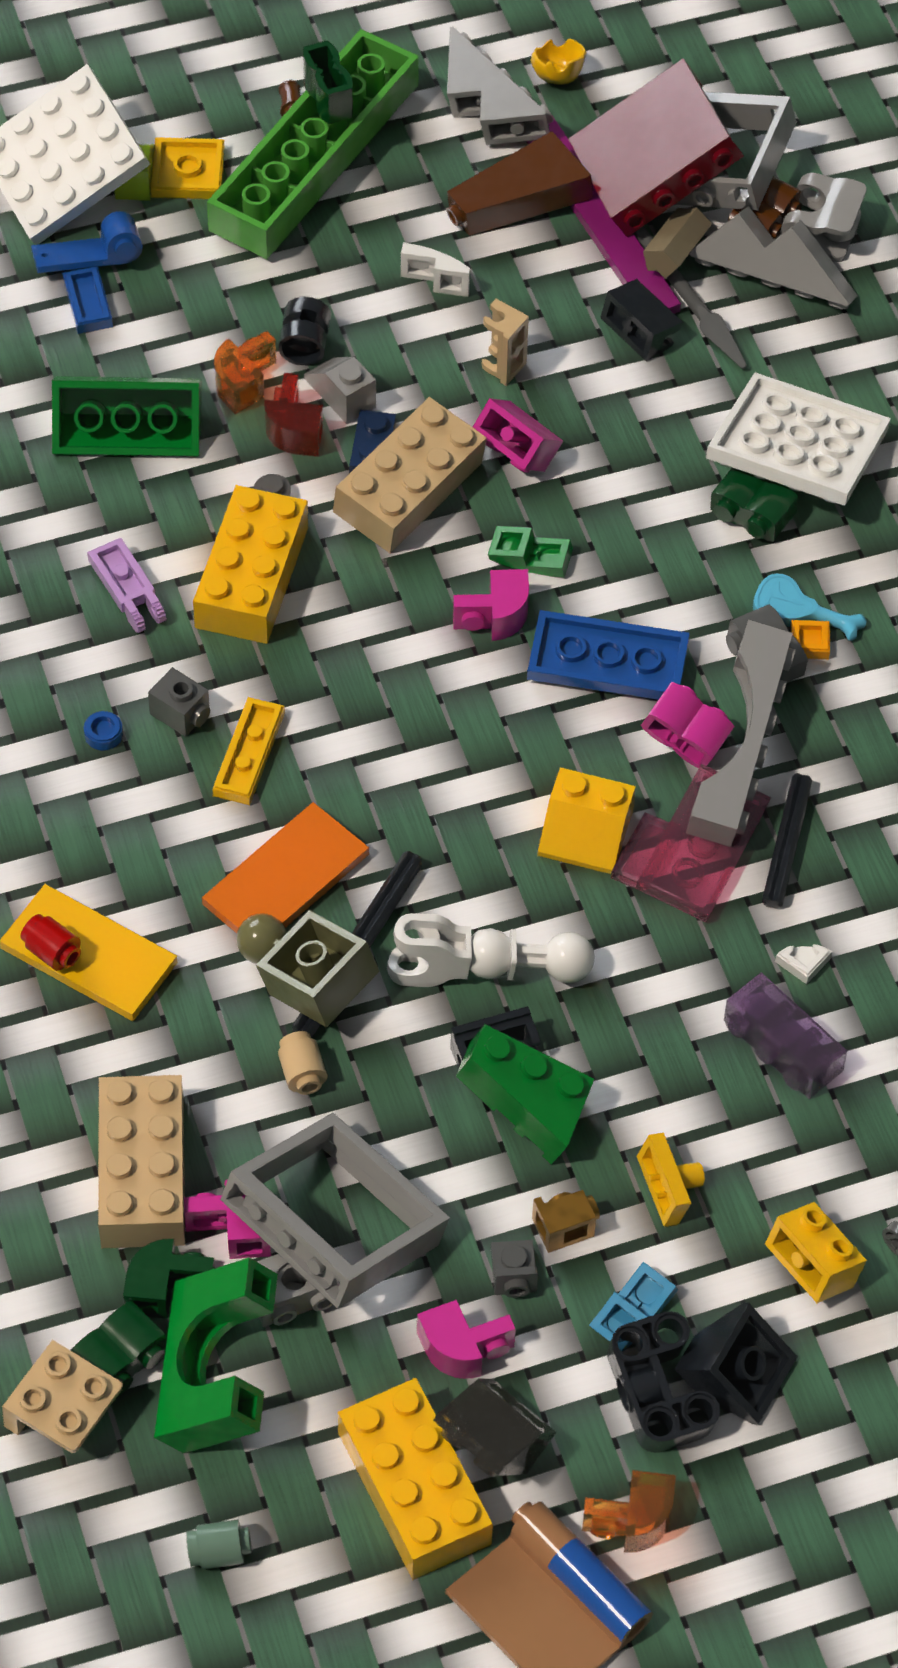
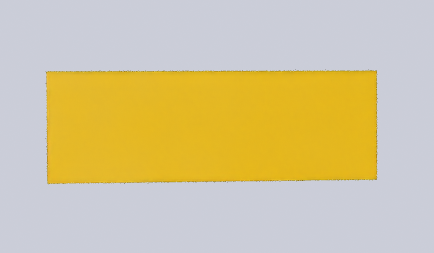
M251 697L247 698L212 788L214 797L246 805L251 804L285 715V706Z

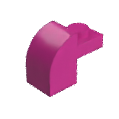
M528 569L490 570L489 594L454 595L453 629H466L469 631L491 629L492 641L503 640L517 633L523 627L528 615Z
M199 1193L194 1197H184L186 1232L227 1229L229 1259L271 1256V1246L220 1200L222 1195L216 1196L212 1193Z
M457 1300L417 1314V1334L428 1359L438 1370L449 1376L462 1379L482 1376L483 1358L496 1359L508 1353L511 1348H514L516 1328L510 1315L469 1329Z

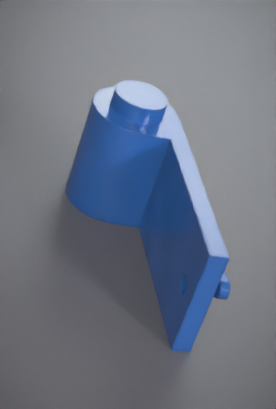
M116 211L103 219L101 223V238L31 245V252L37 272L44 273L129 263L139 257L143 245L134 218L124 211Z

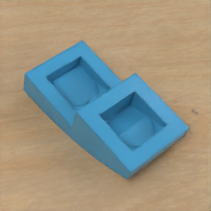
M642 1262L619 1294L613 1293L589 1326L610 1342L614 1332L622 1325L659 1314L679 1289L645 1262ZM622 1341L618 1343V1348L624 1352L632 1342Z

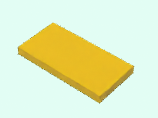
M46 884L43 885L0 939V949L131 1021L135 1020L178 963L177 955ZM41 914L44 917L50 916L80 938L81 954L73 966L55 971L26 949L25 942L21 940L20 936L23 927L33 916Z

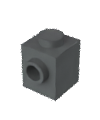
M173 667L148 692L150 715L185 737L195 727H201L209 717L208 689Z

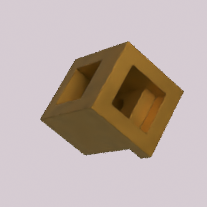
M580 1190L572 1194L570 1192L557 1194L546 1203H544L541 1196L533 1199L532 1219L548 1253L594 1237L596 1220L600 1218L592 1195L586 1196L584 1191Z

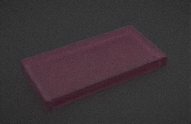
M701 764L635 888L707 923L767 809L771 797L756 790L753 801H745L743 811L750 813L743 835L735 834L731 847L687 834L686 829L701 782L718 772Z

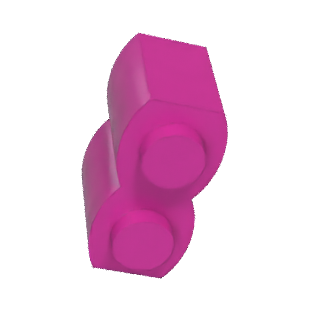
M675 682L670 683L641 724V727L651 737L673 748L682 759L702 770L710 763L735 727L722 710L703 704L691 688Z

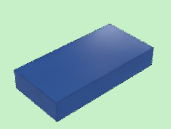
M98 267L64 272L63 282L77 333L112 328V316Z

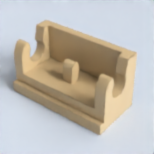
M495 299L490 304L492 319L484 316L483 324L488 330L492 331L491 345L488 352L497 358V364H492L489 360L482 359V368L500 379L501 384L507 386L527 364L529 316Z

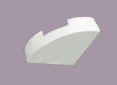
M813 944V947L789 946L776 955L775 962L802 982L808 984L831 959L832 951Z

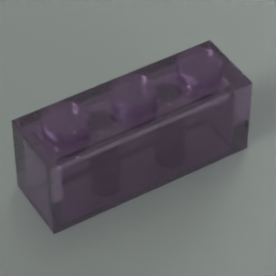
M759 973L726 1000L724 1021L728 1030L734 1036L742 1037L749 1043L757 1057L765 1064H771L782 1074L787 1085L793 1090H800L810 1099L844 1071L848 1051L763 973Z

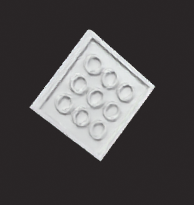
M88 64L0 126V189L29 239L35 245L40 244L150 165L147 157Z
M754 372L708 445L705 458L716 461L722 466L733 467L753 474L757 478L768 479L788 486L792 490L803 491L818 496L827 502L845 506L886 435L891 418Z

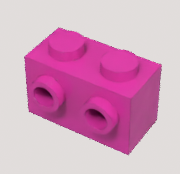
M489 398L473 425L475 430L487 437L485 445L496 452L506 455L511 459L510 463L514 467L525 473H529L530 470L545 472L563 443L562 439L508 400Z

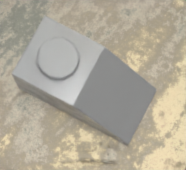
M355 357L332 358L304 374V379L346 424L359 417L360 409L371 411L376 408V379Z

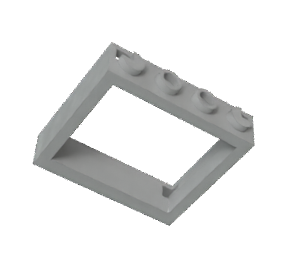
M705 92L725 128L768 132L747 179L714 177L675 205L745 209L749 206L751 210H758L797 123L790 96Z
M335 1113L329 1114L232 1170L220 1199L337 1309L437 1247L450 1220L447 1214ZM323 1149L401 1219L410 1230L351 1265L263 1183Z

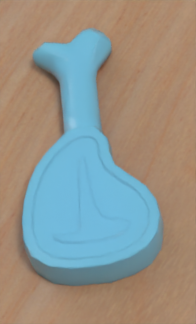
M776 573L764 578L759 584L753 600V611L770 604L778 612L786 627H791V620L829 621L830 626L838 628L845 633L848 641L856 639L857 631L864 628L867 623L863 614L843 615L819 606L814 599L802 593L796 581L785 574Z

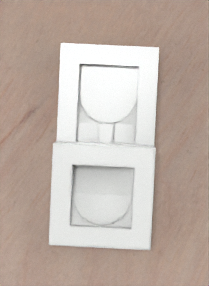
M403 243L401 250V277L433 281V292L469 296L470 268L442 252L415 244Z

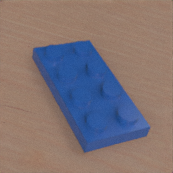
M540 610L527 670V680L659 700L671 682L681 685L690 633Z

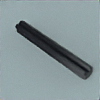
M796 773L791 778L763 893L762 903L766 907L778 909L784 903L812 785V778L808 775Z

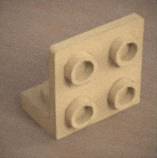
M52 1339L2 1406L4 1427L19 1435L27 1425L70 1453H76L121 1392L122 1383Z

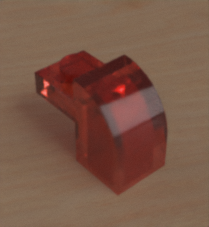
M284 373L282 387H275L274 399L264 400L266 434L272 444L282 451L296 455L319 457L323 433V405L298 403L299 374Z

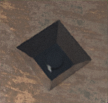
M742 1303L694 1335L675 1370L694 1391L710 1393L716 1398L721 1408L751 1424H759L798 1356L750 1303Z

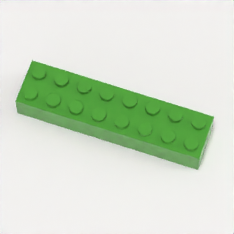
M360 29L339 53L340 65L347 69L353 81V117L333 124L326 123L317 112L316 100L305 91L207 201L208 231L268 259L417 88L419 82V56Z

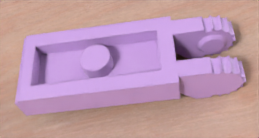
M122 538L87 552L89 563L122 613L125 612L128 622L135 632L139 633L146 630L144 618L137 609V606L146 603L156 623L159 624L166 621L167 617L155 595V588Z

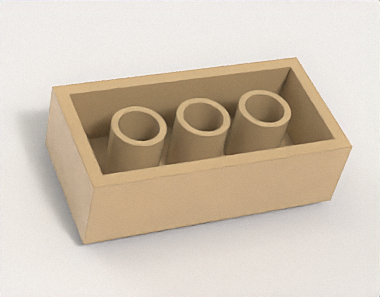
M428 397L336 486L333 513L388 553H391L482 464L487 437L431 397Z
M182 1075L99 1077L98 1227L101 1248L144 1247L151 1242L161 1239H174L175 1246L185 1245L184 1095Z

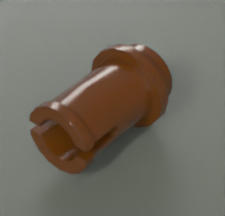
M286 80L278 87L282 102L280 107V115L282 117L301 96L300 85H297L295 80Z

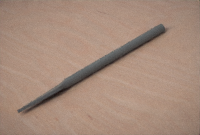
M644 226L633 233L644 249L653 239ZM676 269L667 279L699 319L701 332L741 369H746L747 363L722 316L717 313H711L680 271Z

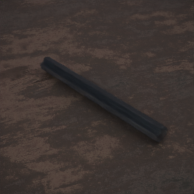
M406 851L402 854L352 934L367 941L369 948L422 867V858L411 851ZM300 1013L292 1025V1033L305 1031L313 1038L321 1024Z

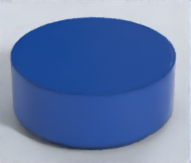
M100 711L90 715L84 723V736L87 744L101 751L115 748L123 738L120 718L114 713Z

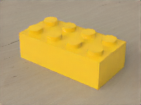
M235 485L193 600L195 628L268 644L308 530V500Z
M417 1378L338 1411V1434L412 1580L492 1544L493 1523Z

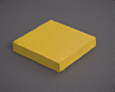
M155 137L151 198L210 199L222 185L225 139Z

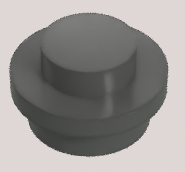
M278 474L264 475L254 484V489L285 496H290L291 494L289 481Z

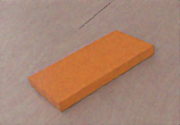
M312 802L202 896V905L235 933L238 932L244 920L252 915L261 913L276 917L286 928L369 855V847Z

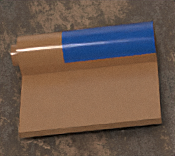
M539 1501L534 1505L531 1502H527L515 1512L511 1519L514 1525L510 1537L451 1584L445 1593L518 1668H600L646 1627L653 1616V1612L543 1502Z

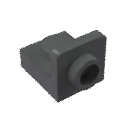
M533 1240L491 1242L490 1250L495 1295L518 1298L537 1292L538 1269L535 1266Z

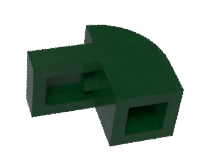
M161 1239L145 1245L133 1256L128 1265L123 1292L124 1304L132 1300L148 1317L167 1318L174 1281L214 1269V1258L206 1257L198 1252H187L183 1255L176 1254L174 1239Z

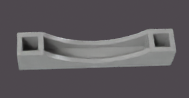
M748 620L733 667V672L741 686L746 704L747 727L745 739L731 761L716 774L701 782L686 834L731 847L736 833L744 834L750 813L743 811L745 801L752 802L756 793L759 779L752 776L755 767L762 769L768 746L762 745L764 734L771 736L776 722L777 713L771 712L773 702L780 704L787 681L780 680L782 670H790L796 649L789 648L793 633Z

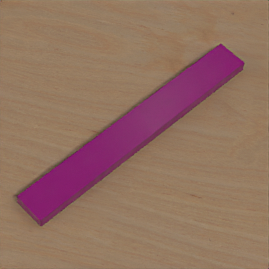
M553 117V122L549 124L550 132L553 131L579 160L568 137ZM535 140L526 141V143L530 144ZM592 184L593 198L570 205V208L622 285L637 279L674 314L680 312L681 303L663 276L658 271H647L643 253L644 249L634 234L628 237L625 236L611 219Z

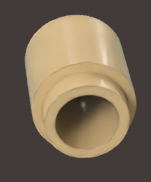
M297 1031L284 1036L279 1042L278 1056L289 1090L302 1095L317 1092L327 1080V1073L316 1040L311 1038L310 1034L305 1031Z

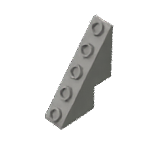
M450 27L447 96L453 118L480 115V123L486 145L537 140L549 133V124L553 122V117L548 108L543 104L538 105L524 86L519 87L515 84L510 74L504 68L499 69L486 51H479L465 32L460 33L454 27Z
M749 206L697 244L689 253L701 265H720L728 268V272L736 276L747 277L751 275L760 278L763 284L770 287L779 288L785 286L794 289L795 294L804 298H814L816 296L828 300V304L835 308L848 309L849 304L858 296L802 220L798 221L776 239H773Z

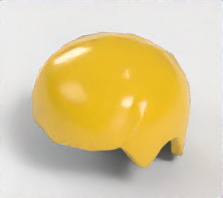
M549 39L542 47L535 48L531 56V64L536 74L542 80L552 84L564 85L571 83L578 77L583 68L587 52L582 44L573 39H567L562 46L554 45L552 39Z

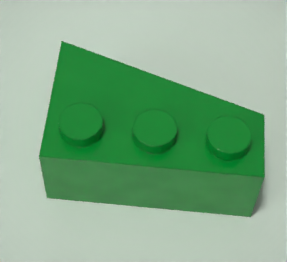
M486 1024L483 1025L470 1042L456 1074V1077L493 1111L497 1109L515 1125L513 1130L522 1138L526 1136L544 1152L542 1157L551 1165L567 1148L594 1082V1078Z

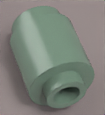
M239 1519L201 1524L196 1526V1530L186 1531L187 1550L191 1567L201 1565L202 1569L244 1564V1554L252 1553L249 1527L241 1528Z

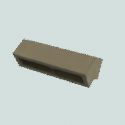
M676 208L643 250L647 271H658L666 279L689 255L712 225L711 221L698 208Z

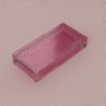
M645 812L612 869L611 878L647 893L677 840L680 827Z

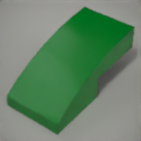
M496 526L488 557L489 560L513 569H528L529 573L565 577L573 546L571 539L535 537L532 528Z

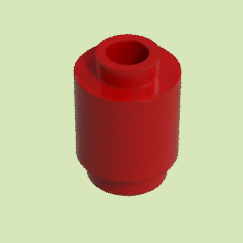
M37 914L22 929L20 937L25 942L26 949L55 971L70 968L79 959L81 954L80 938L52 917H44L41 914Z

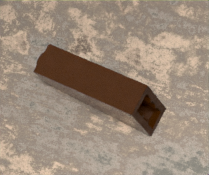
M551 131L448 190L449 207L446 208L451 222L455 226L460 225L470 236L587 201L593 198L592 178L588 170Z

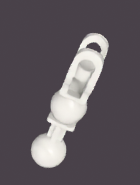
M410 913L401 916L395 924L393 936L396 948L389 956L387 970L390 978L396 984L413 987H433L452 979H467L469 970L477 977L485 979L499 978L507 972V980H513L516 967L546 968L547 972L557 981L575 983L584 979L591 972L595 955L590 942L584 936L575 932L560 933L554 936L547 945L517 943L516 930L514 929L510 930L509 937L502 931L491 928L478 930L471 936V926L456 925L448 918L438 914ZM409 929L418 930L423 935V938H410L406 935L405 931ZM402 961L416 962L418 967L407 971L400 968L398 964Z

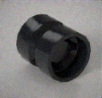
M303 296L294 298L287 303L278 351L288 362L308 366L320 362L324 357L331 320V311L324 302L313 297Z

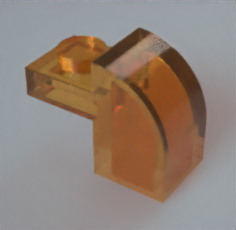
M268 331L255 338L247 339L239 347L230 339H227L219 346L215 353L216 391L220 399L234 414L264 398V376L261 371L276 363V339Z
M632 1470L629 1503L585 1498L582 1531L591 1532L592 1535L605 1539L614 1538L617 1535L625 1536V1553L639 1552L652 1547L661 1540L669 1527L676 1475Z

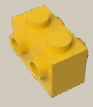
M815 1202L778 1216L765 1242L768 1249L816 1303L854 1288L867 1261Z

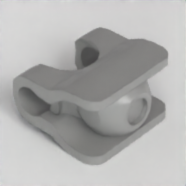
M807 173L801 177L797 186L801 190L799 201L802 205L815 211L794 210L789 212L782 223L781 234L802 220L832 262H841L845 259L852 238L856 234L861 218L860 207L866 195L867 187L864 183L854 179L831 178L818 173Z

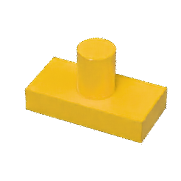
M650 1134L640 1149L637 1159L663 1226L679 1225L691 1205L686 1189L703 1186L705 1181L704 1170L699 1162L676 1165L665 1134Z

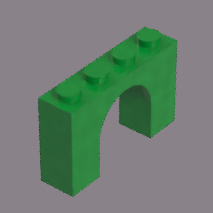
M249 1257L174 1281L154 1433L155 1439L184 1454L260 1432L264 1391L237 1376L206 1384V1368L212 1350L229 1329L242 1322L274 1313L277 1273Z

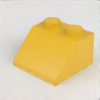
M560 767L549 799L537 856L613 875L633 814L636 786Z

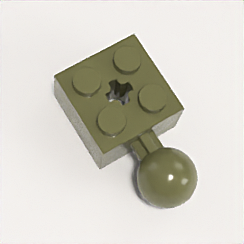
M310 910L288 932L279 919L270 914L263 913L248 917L240 925L237 932L236 941L240 953L249 962L256 964L269 995L325 1027H328L380 972L367 941Z

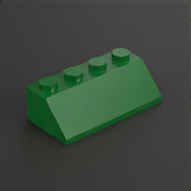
M56 376L52 380V454L199 456L202 379Z

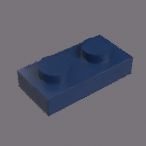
M360 409L349 464V474L394 431L396 414Z

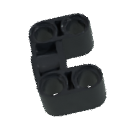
M673 1311L659 1313L622 1325L614 1332L607 1350V1358L616 1380L620 1400L629 1415L637 1441L641 1447L653 1453L667 1451L707 1437L713 1430L720 1415L718 1401L708 1392L695 1391L673 1398L661 1363L678 1357L683 1351L690 1334V1327L686 1318L680 1313ZM666 1328L671 1329L677 1334L679 1341L676 1343L664 1342L658 1335V1331ZM622 1341L632 1342L638 1348L639 1353L635 1356L625 1355L618 1348V1343ZM690 1408L702 1409L707 1414L708 1421L706 1423L694 1422L689 1417L688 1410ZM654 1420L661 1421L666 1425L668 1434L665 1436L652 1434L648 1429L647 1423Z

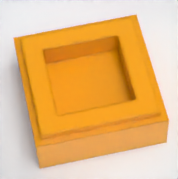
M791 620L790 632L793 633L792 635L803 648L807 659L829 660V621Z

